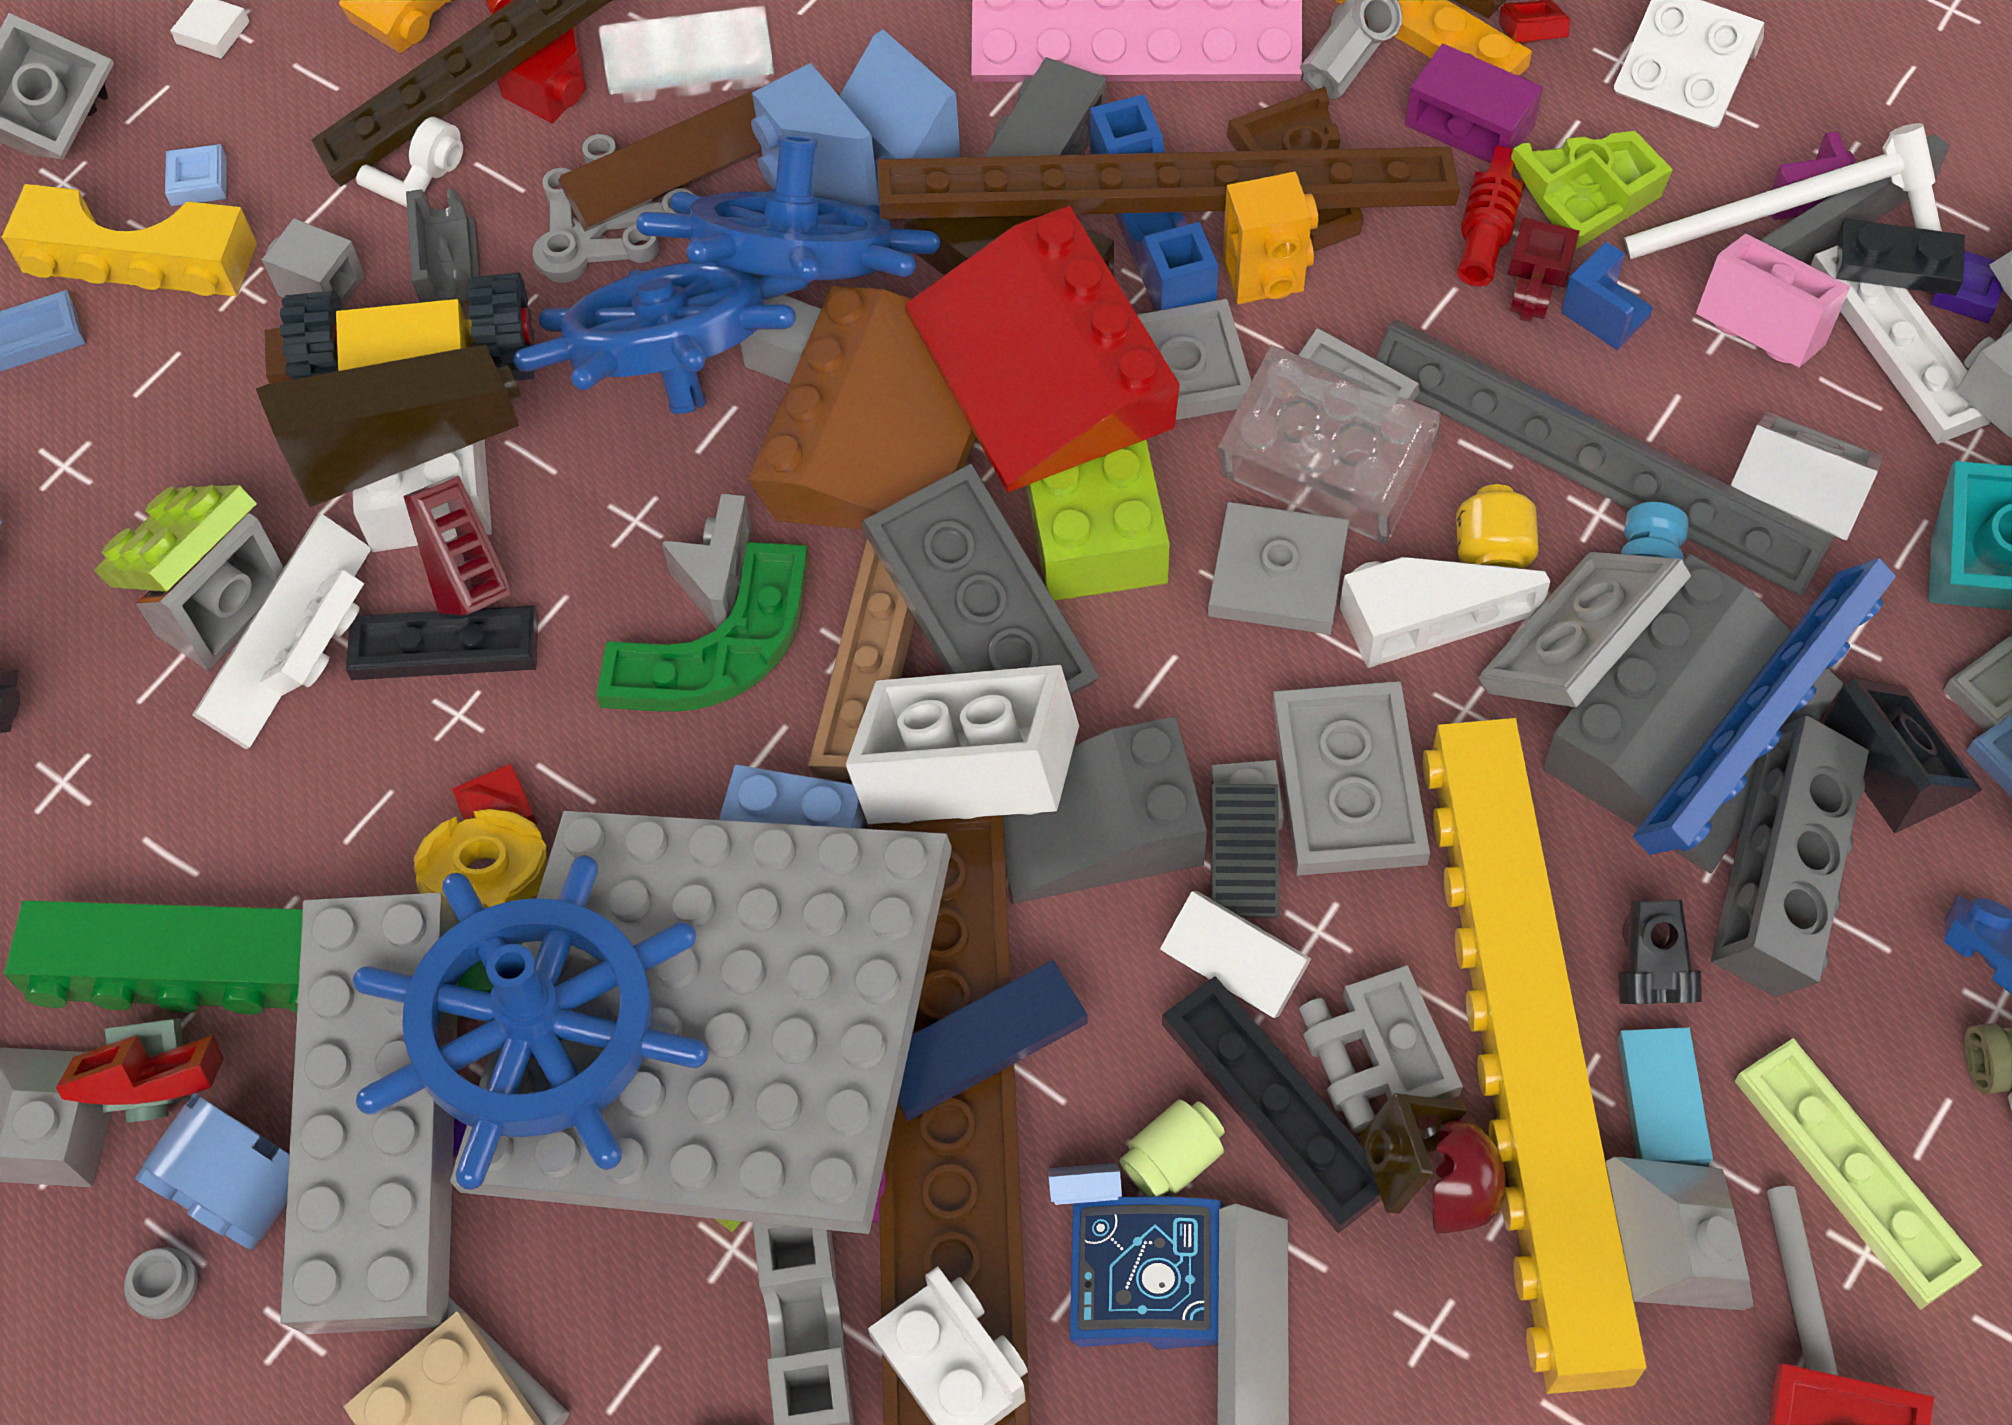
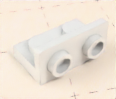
M937 1266L925 1275L927 1286L869 1327V1335L933 1425H994L1026 1401L1024 1384L1020 1377L1025 1375L1028 1370L1015 1348L1003 1335L992 1341L977 1319L984 1314V1310L966 1282L961 1277H958L950 1283Z

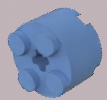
M193 1093L142 1164L143 1167L135 1177L137 1181L169 1201L174 1200L188 1209L187 1214L221 1236L226 1235L252 1251L259 1240L262 1241L287 1205L289 1153L248 1126L227 1115L226 1112Z

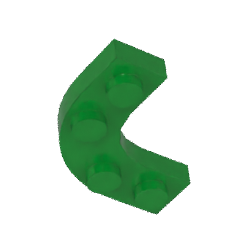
M746 542L739 593L732 612L714 632L693 642L670 645L606 641L596 694L600 708L660 712L696 710L727 701L757 684L785 655L799 627L810 559L807 545Z

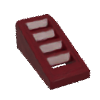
M450 476L403 496L438 613L466 615L511 595L504 570L460 476ZM448 503L450 513L434 519L430 509ZM455 528L457 537L445 542L441 533ZM462 553L465 562L456 565L453 557ZM470 578L471 585L466 586L464 581Z

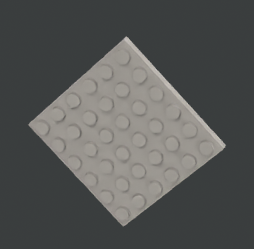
M563 811L537 899L558 900L573 860L579 856L587 855L597 862L598 874L585 908L609 920L628 938L633 946L676 923L686 922L692 925L696 931L694 945L645 971L653 1003L652 1029L701 1040L708 1048V1059L705 1064L698 1068H689L644 1057L640 1068L629 1085L611 1104L601 1111L603 1118L622 1150L621 1161L612 1169H601L594 1163L573 1126L542 1136H501L482 1185L472 1190L464 1189L457 1183L455 1174L472 1127L467 1125L450 1179L452 1185L460 1193L869 1234L952 850L947 834ZM542 941L525 942L522 946L532 953L535 960ZM571 946L556 986L601 962L587 952ZM617 986L572 1011L617 1021L620 1009L619 987ZM565 1039L561 1041L578 1074L588 1068L605 1049ZM502 1048L488 1055L479 1087L487 1090ZM529 1058L516 1094H529L552 1088L536 1058Z

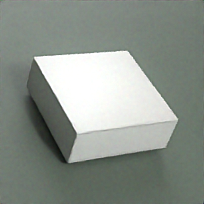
M194 0L170 31L176 44L222 59L250 21L245 9L220 0Z

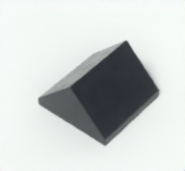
M1855 678L1843 686L1824 725L1869 750L1863 776L1865 780L1864 792L1894 834L1970 799L1982 790L1907 688Z

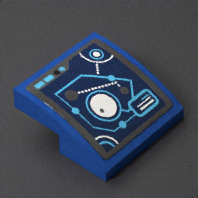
M1118 1197V1200L1073 1203L1070 1341L1079 1347L1148 1342L1156 1349L1218 1345L1219 1209L1224 1208L1225 1204L1220 1200L1184 1197Z

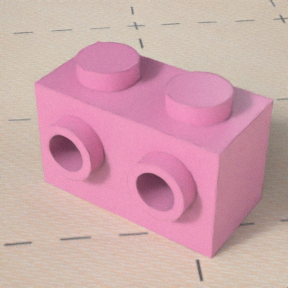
M1745 233L1718 254L1696 314L1714 323L1721 332L1732 336H1739L1764 349L1771 358L1780 362L1791 363L1800 368L1826 345L1851 286Z

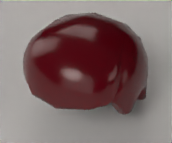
M1466 1120L1444 1123L1440 1126L1441 1142L1436 1145V1151L1444 1154L1445 1159L1436 1169V1175L1442 1179L1438 1180L1433 1186V1228L1437 1234L1460 1232L1486 1225L1499 1212L1505 1196V1170L1500 1152L1491 1138L1479 1126Z

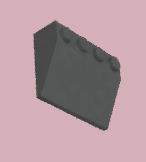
M1689 554L1683 562L1691 577L1577 707H1573L1554 732L1543 766L1544 771L1636 828H1639L1792 632L1746 585L1692 554ZM1829 668L1825 669L1813 684L1817 689L1813 698L1801 709L1791 713L1783 725L1804 715L1820 721L1843 688L1844 683ZM1758 758L1744 774L1748 779L1744 788L1734 798L1721 804L1710 818L1709 822L1712 824V828L1709 834L1698 845L1687 851H1681L1680 849L1673 851L1710 874L1714 871L1741 832Z

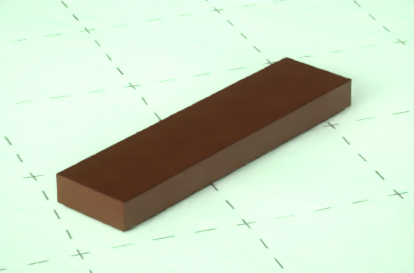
M760 88L751 90L561 175L558 182L584 232L659 199L674 189H681L762 152L761 145L751 126V120L756 118L752 92Z

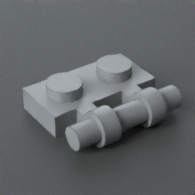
M1408 965L1345 986L1343 999L1349 1013L1332 1018L1322 998L1311 1000L1300 1007V1013L1308 1029L1303 1035L1312 1056L1320 1057L1331 1082L1327 1089L1328 1095L1335 1111L1344 1112L1352 1133L1363 1132L1373 1120L1375 1115L1368 1100L1385 1093L1388 1100L1394 1093L1445 1100L1460 1096L1463 1085ZM1361 1039L1373 1068L1356 1073L1344 1046L1347 1043Z

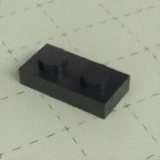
M1844 218L1838 236L1836 279L1956 296L1963 282L1965 235Z

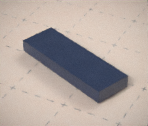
M1052 960L912 1035L897 1102L907 1121L1088 1024V1014L1055 961Z

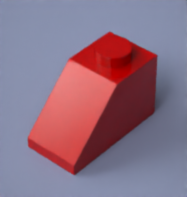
M576 26L497 79L502 98L551 124L568 107L575 105L581 94L586 90Z

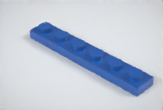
M1880 558L1840 571L1835 575L1636 830L1632 837L1649 855L1676 849L1687 851L1698 845L1709 834L1712 828V824L1709 822L1710 818L1721 804L1734 798L1744 788L1748 780L1744 774L1757 758L1768 753L1780 741L1782 732L1779 728L1789 715L1801 709L1813 698L1817 690L1813 684L1825 669L1833 666L1845 656L1850 648L1847 640L1855 629L1870 620L1881 609L1883 601L1880 597L1895 579L1896 575Z

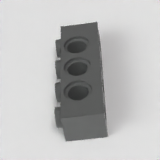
M1804 715L1779 728L1782 732L1780 741L1768 753L1758 758L1710 961L1774 997L1820 983L1821 975L1828 963L1827 946L1833 918L1841 902L1839 889L1845 861L1853 845L1851 833L1856 809L1865 788L1863 776L1869 750L1808 715Z

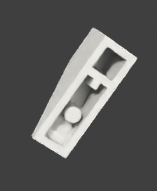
M1401 557L1385 563L1378 561L1368 562L1356 568L1352 573L1344 575L1339 608L1367 668L1530 618L1545 602L1550 580L1545 571Z

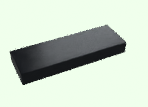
M535 605L482 608L466 615L438 613V611L356 616L349 626L346 671L351 680L536 670L539 616Z

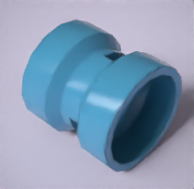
M1646 502L1633 506L1627 512L1624 535L1628 543L1622 547L1621 554L1682 559L1684 562V555L1680 547L1686 542L1689 519L1686 513L1678 507L1661 502Z

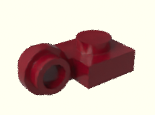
M1523 217L1508 270L1509 275L1519 277L1510 311L1521 314L1520 320L1531 322L1533 317L1545 318L1553 285L1565 288L1580 230Z

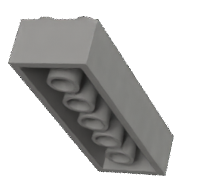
M442 893L303 900L280 1323L304 1334L437 1328L448 1319L452 1183L450 1179L453 1172L454 1117L442 1109L425 1088L373 1115L364 1114L358 1109L356 1096L362 1088L411 1063V1060L407 1053L403 1035L404 1003L362 994L353 985L355 972L364 966H372L413 976L419 963L435 942L459 923L456 914ZM441 1013L438 1033L440 1047L457 1039L458 1015Z

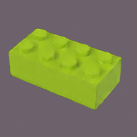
M1146 440L1025 486L1043 584L1054 601L1168 584L1170 543Z

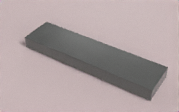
M1935 134L1933 136L1930 135L1926 139L1936 180L1950 146ZM1888 177L1832 195L1761 238V241L1807 263L1814 258L1815 254L1838 244L1839 231L1844 218L1874 222L1908 201V191H1903L1901 187L1892 183Z

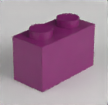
M1442 43L1410 87L1405 126L1491 163L1496 145L1515 148L1524 142L1533 129L1543 86Z

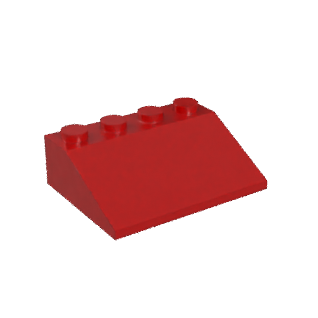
M1070 206L1013 226L905 304V312L1007 493L1175 428L1180 383Z

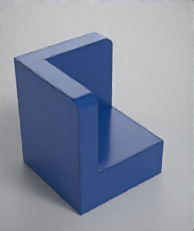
M1605 242L1570 276L1561 313L1618 350L1650 318L1653 308L1617 284L1625 253Z

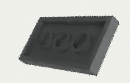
M972 464L863 520L861 529L948 674L1061 665L1070 696L1097 681L1099 678L1098 673Z

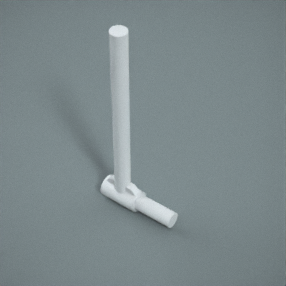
M1915 123L1891 131L1889 138L1882 147L1883 155L1624 237L1628 256L1631 260L1888 177L1892 183L1901 187L1903 191H1908L1915 227L1942 231L1932 184L1936 180L1924 125L1922 123Z

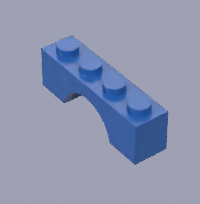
M1145 94L1090 108V154L1164 153L1163 136ZM1181 212L1115 214L1155 311L1217 300L1219 266L1200 222L1188 224Z

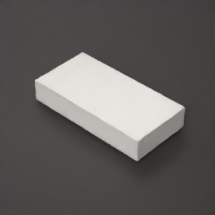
M1198 891L1190 893L1160 948L1163 952L1206 978L1212 979L1216 976L1228 991L1273 1018L1280 1016L1311 961L1310 957Z

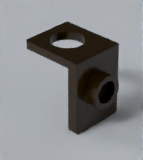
M1394 1093L1361 1133L1360 1136L1366 1151L1367 1163L1373 1172L1387 1213L1400 1214L1431 1178L1433 1169L1426 1151H1434L1436 1145L1441 1142L1440 1126L1450 1121H1460L1466 1114L1467 1110L1464 1102ZM1423 1115L1438 1117L1433 1125L1419 1131L1415 1121L1416 1117Z

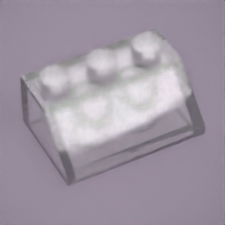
M767 5L599 26L609 94L622 93L624 103L657 99L655 89L677 86L678 96L711 93L710 82L730 79L733 90L765 86L764 75L775 73Z

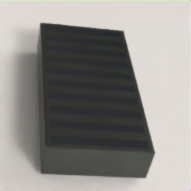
M1212 784L1211 899L1242 918L1279 917L1278 784Z

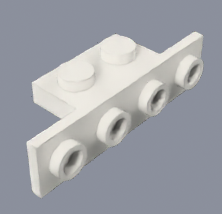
M320 513L316 516L192 715L245 749L250 748L281 696L301 685L307 688L310 687L323 672L329 661V656L324 654L323 650L333 634L340 637L348 629L359 612L360 607L353 603L364 583L355 578V575L372 548Z

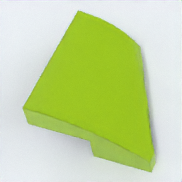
M1636 131L1611 133L1603 139H1590L1585 136L1567 138L1563 148L1532 151L1530 143H1523L1513 149L1511 156L1525 185L1551 223L1580 230L1575 250L1661 198L1673 170Z

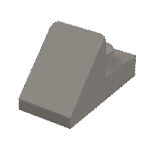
M721 494L716 517L709 516L706 520L703 545L664 541L662 543L671 576L716 629L730 616L739 593L746 542L751 540L753 528L746 496Z

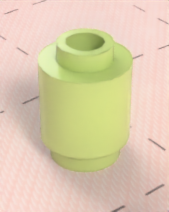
M1178 1099L1128 1142L1130 1151L1120 1158V1164L1128 1177L1146 1197H1163L1166 1194L1174 1197L1224 1153V1148L1219 1138L1225 1134V1131L1217 1117L1203 1103L1197 1101L1194 1105L1190 1106L1185 1101Z

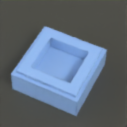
M221 144L166 151L165 195L171 206L183 205L186 201L200 203L227 199V156Z
M1117 1163L1048 1168L1050 1199L1055 1205L1118 1200V1197L1122 1196L1120 1170Z

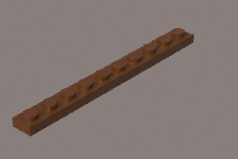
M1451 146L877 159L880 219L1040 216L1067 206L1072 208L1075 215L1225 211L1227 185L1295 171L1303 193H1311L1313 195L1317 209L1456 206L1460 193Z

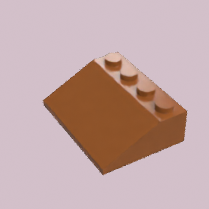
M831 286L748 478V481L776 521L862 530L861 525L864 519L964 467L976 436L905 312V304L911 300L910 298L885 289Z

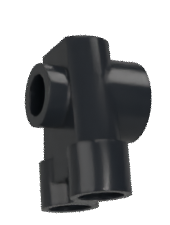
M1682 899L1632 900L1630 914L1623 925V939L1628 947L1627 971L1618 972L1619 1003L1702 1002L1701 970H1692ZM1665 922L1670 930L1669 939L1664 947L1657 948L1651 941V931L1656 924Z

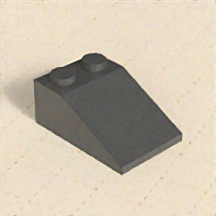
M1176 716L1114 728L1074 745L1057 811L1040 812L1032 815H1003L1006 876L1013 904L1204 865L1207 830Z

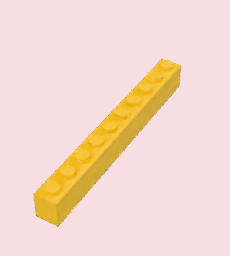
M1516 718L1441 724L1437 726L1432 750H1424L1423 773L1427 789L1437 788L1440 808H1435L1433 812L1434 835L1438 847L1448 848L1451 867L1444 869L1445 896L1449 907H1458L1462 928H1456L1455 930L1456 957L1460 969H1470L1473 990L1466 993L1467 1019L1472 1032L1481 1031L1485 1054L1478 1055V1080L1482 1095L1493 1096L1497 1120H1491L1489 1123V1137L1500 1152L1502 1162H1505L1509 1187H1505V1196L1502 1202L1503 1219L1508 1231L1517 1230L1522 1256L1514 1258L1515 1286L1521 1301L1530 1300L1535 1326L1527 1328L1526 1332L1530 1366L1533 1372H1543L1547 1394L1632 1387L1641 1377L1647 1366Z

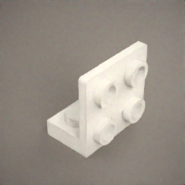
M1651 0L1614 85L1615 93L1703 126L1717 129L1723 120L1749 58L1755 59L1764 39V22L1702 0Z

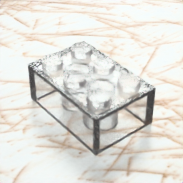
M1271 344L1218 446L1221 474L1228 479L1314 515L1348 519V529L1387 545L1438 443L1440 412Z

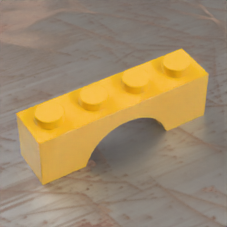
M30 184L24 185L2 235L21 271L36 277L48 278L55 276L82 279L94 284L109 282L136 285L148 290L163 288L190 291L202 296L217 294L237 297L257 246L255 237L241 207L186 201L172 216L154 226L135 231H115L96 224L79 190Z

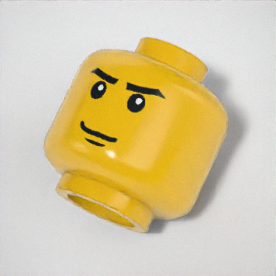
M1488 485L1480 488L1476 495L1465 500L1456 512L1457 546L1461 563L1524 569L1538 556L1536 507L1525 495L1514 492L1511 487L1506 485Z

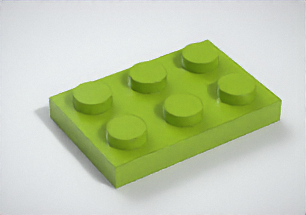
M240 485L180 487L177 490L171 486L162 491L148 504L145 511L150 516L134 532L130 528H126L104 546L101 553L106 558L94 571L111 588L168 591L257 503Z

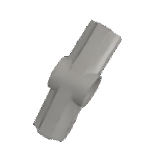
M1346 0L1335 9L1331 17V26L1300 66L1304 74L1302 79L1313 91L1326 87L1330 99H1336L1343 95L1381 42L1391 39L1398 33L1402 23V12L1398 0ZM1364 14L1367 17L1369 26L1365 23Z

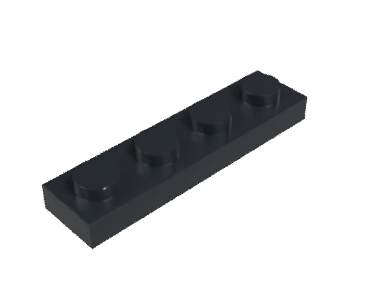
M1216 976L1162 1014V1026L1337 1233H1340L1382 1200L1373 1172L1367 1163L1366 1151Z

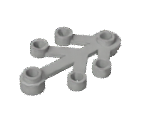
M605 134L592 135L582 145L586 164L617 151L615 141ZM602 151H603V152H606V153L603 154V155H598V156H597V155H594V154H596V153H598V152H602ZM567 168L552 169L544 175L542 180L546 198L550 203V231L542 235L534 244L532 256L535 266L551 281L568 283L581 277L587 268V264L591 262L627 259L637 263L651 261L659 252L657 236H646L638 231L636 227L638 216L643 212L675 213L670 205L672 196L680 191L693 193L686 189H674L663 197L662 202L645 204L584 232L580 222L573 227L572 207L563 189H555L560 186L558 182L560 176L571 170ZM627 228L622 238L597 239L606 230ZM638 241H648L644 245H634Z

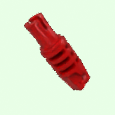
M1496 145L1489 171L1484 173L1475 171L1461 222V233L1466 242L1462 260L1457 270L1460 280L1471 286H1486L1493 281L1499 250L1510 241L1513 234L1524 188L1523 180L1512 177L1514 162L1511 156L1514 148Z

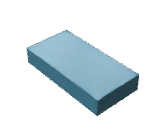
M1690 1027L1621 1031L1617 1038L1636 1159L1708 1167L1713 1160Z

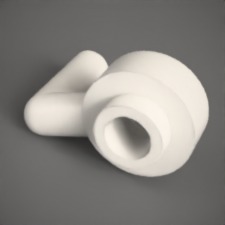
M437 117L426 119L418 127L412 138L409 149V161L412 167L404 181L365 164L358 171L356 177L357 184L407 207L406 191L422 189L425 192L432 177L439 178L457 167L463 154V144L460 141L459 129Z

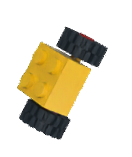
M520 272L471 277L469 279L470 289H468V299L470 302L468 309L471 319L466 320L458 299L345 310L342 309V300L340 296H337L335 290L285 295L281 301L283 308H280V317L283 325H280V335L284 339L282 352L287 360L285 366L287 377L291 376V380L486 344L496 368L508 364L515 381L534 379L535 370L522 372L513 363L515 353L522 348L532 346L534 340L530 321L532 318L530 309H528L527 291H525L524 280L521 278Z

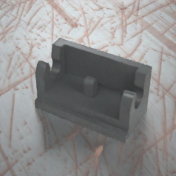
M422 189L406 191L411 277L420 303L458 299V301L469 300V279L481 276L477 226L474 216L468 217L462 197L453 189L447 190V203L449 207L442 210L433 209L429 206V198Z

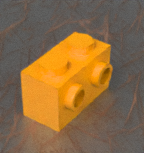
M1296 171L1227 185L1222 262L1237 305L1267 298L1280 299L1292 293L1304 291L1306 267L1312 266L1314 263L1310 230L1318 227V212L1313 195L1311 193H1303Z

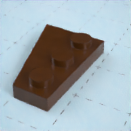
M1326 87L1229 120L1226 135L1237 151L1339 149L1340 144L1336 123L1332 124L1328 111L1329 97ZM1361 208L1317 209L1318 227L1310 230L1313 252L1360 235L1364 220Z

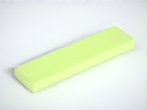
M1794 1038L1739 1073L1734 1082L1920 1310L1974 1274L1982 1266L1979 1260Z

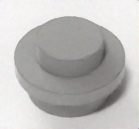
M162 1247L146 1251L139 1255L127 1270L124 1283L126 1300L138 1314L146 1318L165 1319L174 1316L190 1303L196 1292L198 1284L196 1267L190 1258L174 1248Z

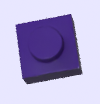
M1964 251L1963 282L1957 295L1934 293L1930 305L1989 323L2003 290L2001 283L1989 266V264L1996 260Z

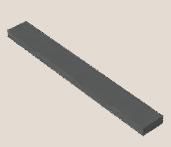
M1398 319L1389 324L1375 360L1419 383L1420 392L1415 398L1416 401L1628 509L1646 502L1668 503L1678 507L1686 513L1689 519L1687 539L1801 597L1807 591L1835 539L1834 537Z

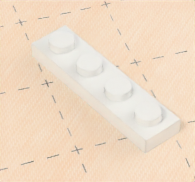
M1838 246L1815 254L1811 266L1836 279ZM1837 279L1851 286L1840 312L1937 444L1990 424V420L1955 392L1968 371L1907 289Z

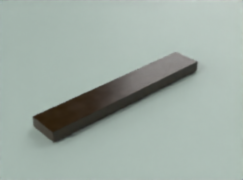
M513 0L311 139L330 177L342 187L357 176L358 171L363 165H374L413 138L418 127L430 117L441 119L612 0Z

